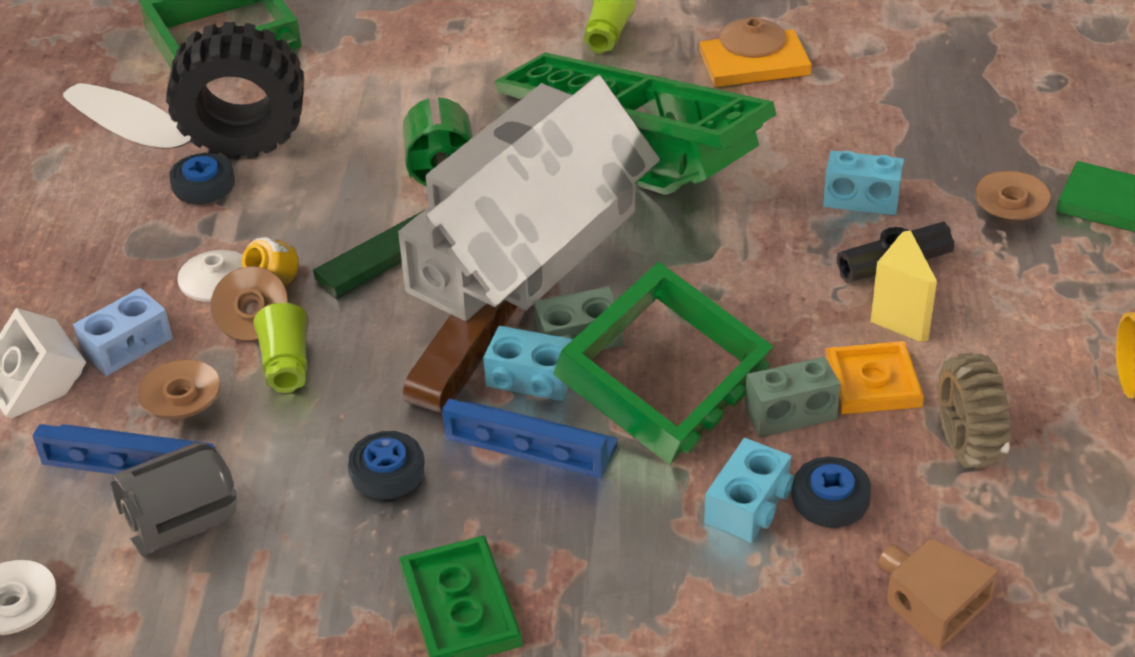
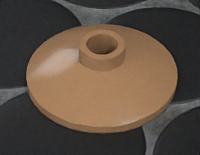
M757 17L733 21L727 24L720 33L722 46L729 52L744 57H764L774 54L784 46L786 38L784 30L779 25Z
M1019 171L990 173L978 181L975 189L976 200L983 209L993 215L1006 219L1020 220L1036 217L1048 208L1051 199L1048 187L1041 180Z
M255 266L238 268L224 276L215 287L211 297V314L218 328L230 338L245 342L257 341L258 337L253 325L255 315L262 308L270 304L288 303V294L282 281L271 271ZM258 303L259 308L256 312L251 314L246 312L249 304Z
M193 359L170 361L154 368L143 378L138 388L139 402L147 413L157 418L174 420L191 417L207 409L216 400L221 388L220 378L217 371L205 362Z

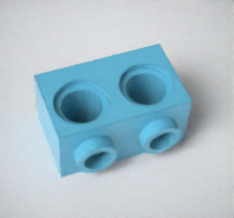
M830 150L825 176L823 207L896 216L904 159L893 158L888 155L876 156L858 154L852 151Z
M498 326L483 357L486 387L563 401L569 387L554 376L553 373L561 350L573 339Z
M743 438L705 493L704 524L752 543L761 528L767 529L770 526L780 498L786 500L791 493L795 477L790 474L792 455Z

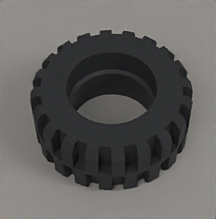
M224 22L222 27H217L216 24L205 26L202 34L199 31H195L187 37V42L179 46L175 59L172 62L166 92V103L169 105L168 112L171 120L177 122L176 128L184 137L189 135L192 144L198 148L202 146L208 148V153L228 154V158L238 159V155H246L247 158L257 157L261 151L267 154L277 149V143L282 145L291 138V133L297 129L300 115L302 114L304 71L300 69L301 62L297 55L293 52L290 53V46L283 39L278 41L274 39L275 33L265 28L262 32L255 29L256 25L245 23V26H237L235 22ZM222 77H239L258 85L267 96L251 104H233L216 97L207 88L206 84Z

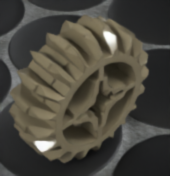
M971 352L958 354V357H950L944 361L939 372L940 381L937 384L939 397L937 400L940 409L938 414L941 416L942 421L941 429L944 430L950 450L954 452L955 460H959L965 468L975 467V469L989 467L1004 461L1010 448L1009 441L1012 438L1010 432L1012 421L1009 414L1011 407L1008 405V391L1004 389L1003 377L998 374L997 365L988 355H983L982 353L973 354Z

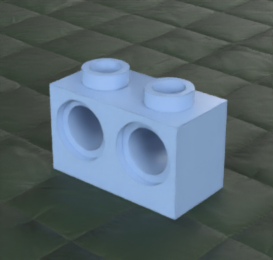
M141 288L73 324L81 353L105 376L173 339L166 310Z

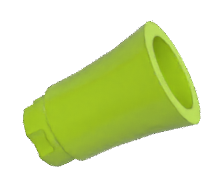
M635 0L592 1V9L584 34V42L589 46L590 51L603 54L605 51L613 49L627 21L635 12Z
M270 304L262 308L255 315L253 321L260 345L263 373L266 376L267 386L272 387L275 392L292 393L296 388L303 387L306 382V338L309 317L304 309L295 304Z

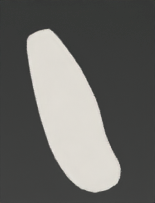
M84 83L76 84L63 93L64 98L82 113L125 139L158 148L177 147L190 141L191 137L189 135L184 137L176 128L177 122L172 121L169 114L135 96Z

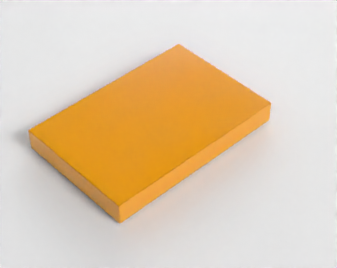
M794 29L784 30L786 36L784 46L776 53L764 57H744L733 54L722 46L720 39L699 41V52L714 87L811 75L812 64Z

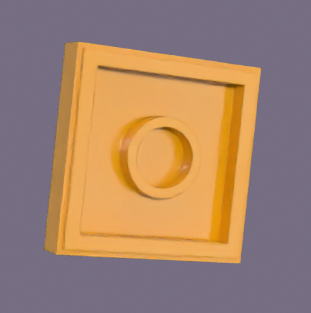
M905 341L826 348L825 358L841 383L839 397L841 414L923 407L924 395Z

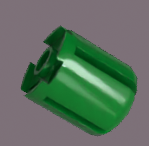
M438 97L441 124L433 125L429 98L414 105L403 120L407 171L410 178L412 176L418 183L426 187V174L438 166L436 153L444 152V159H446L473 138L468 113L460 104L447 98Z

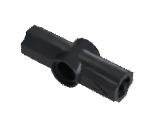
M944 221L911 231L926 260L951 253L954 250L951 229ZM889 227L881 232L880 240L838 252L837 265L840 270V276L846 283L876 275L877 262L901 233L909 230L902 227Z

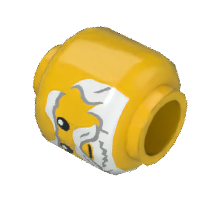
M260 237L249 243L244 251L242 267L255 266L267 269L274 273L286 287L297 274L299 258L296 249L289 242L269 237Z

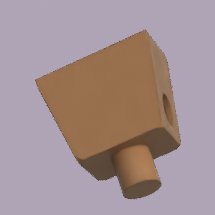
M927 540L912 555L895 544H891L883 551L878 561V567L891 575L887 595L889 606L938 651L993 599L998 570L937 540Z

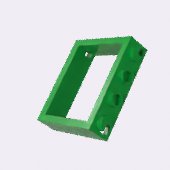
M283 0L139 1L144 26L170 68L179 45L168 28L257 2L263 3L275 21L255 26V29L263 32L265 28L275 33L274 39L277 41L283 39L290 46V50L302 47L298 19Z
M658 261L561 350L553 375L670 465L683 451L687 454L695 449L702 437L699 434L705 428L711 432L719 424L725 415L724 409L728 404L734 408L746 394L747 374L770 368L771 365L766 361L774 346ZM657 299L741 361L678 427L591 361Z

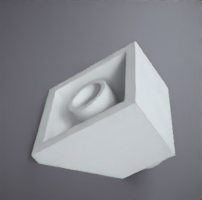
M16 308L0 333V409L8 418H15L66 395L75 380L81 375L82 369L87 363L56 319Z

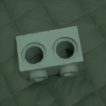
M610 286L533 301L535 331L537 333L574 339L616 301ZM623 331L604 349L623 346Z
M825 356L749 373L746 375L745 411L759 438L837 420L841 383Z

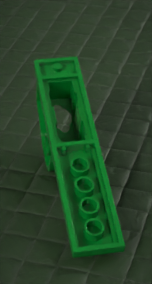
M546 52L495 80L498 93L521 100L541 83L573 95L599 74L660 159L658 163L635 182V185L662 195L671 194L690 181H693L694 184L704 181L758 147L759 142L756 131L762 128L763 123L777 115L774 101ZM642 106L646 113L635 110Z

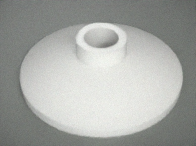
M213 250L191 258L182 266L178 273L180 290L191 299L211 302L213 291L220 280L228 273L242 268L243 255L230 250Z
M12 560L0 563V635L16 633L31 627L40 621L53 606L57 595V585L50 570L42 564L30 560Z

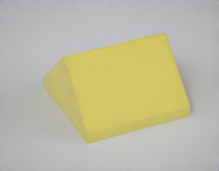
M911 231L902 232L877 262L870 322L919 342H925L929 340L937 280Z

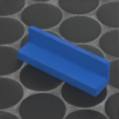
M448 399L442 409L445 439L600 479H602L617 448V438L471 401L461 402Z
M39 424L32 435L42 465L107 474H116L197 442L61 424L60 426ZM206 443V444H208L209 446H211L212 448L215 449L214 444H212V443Z

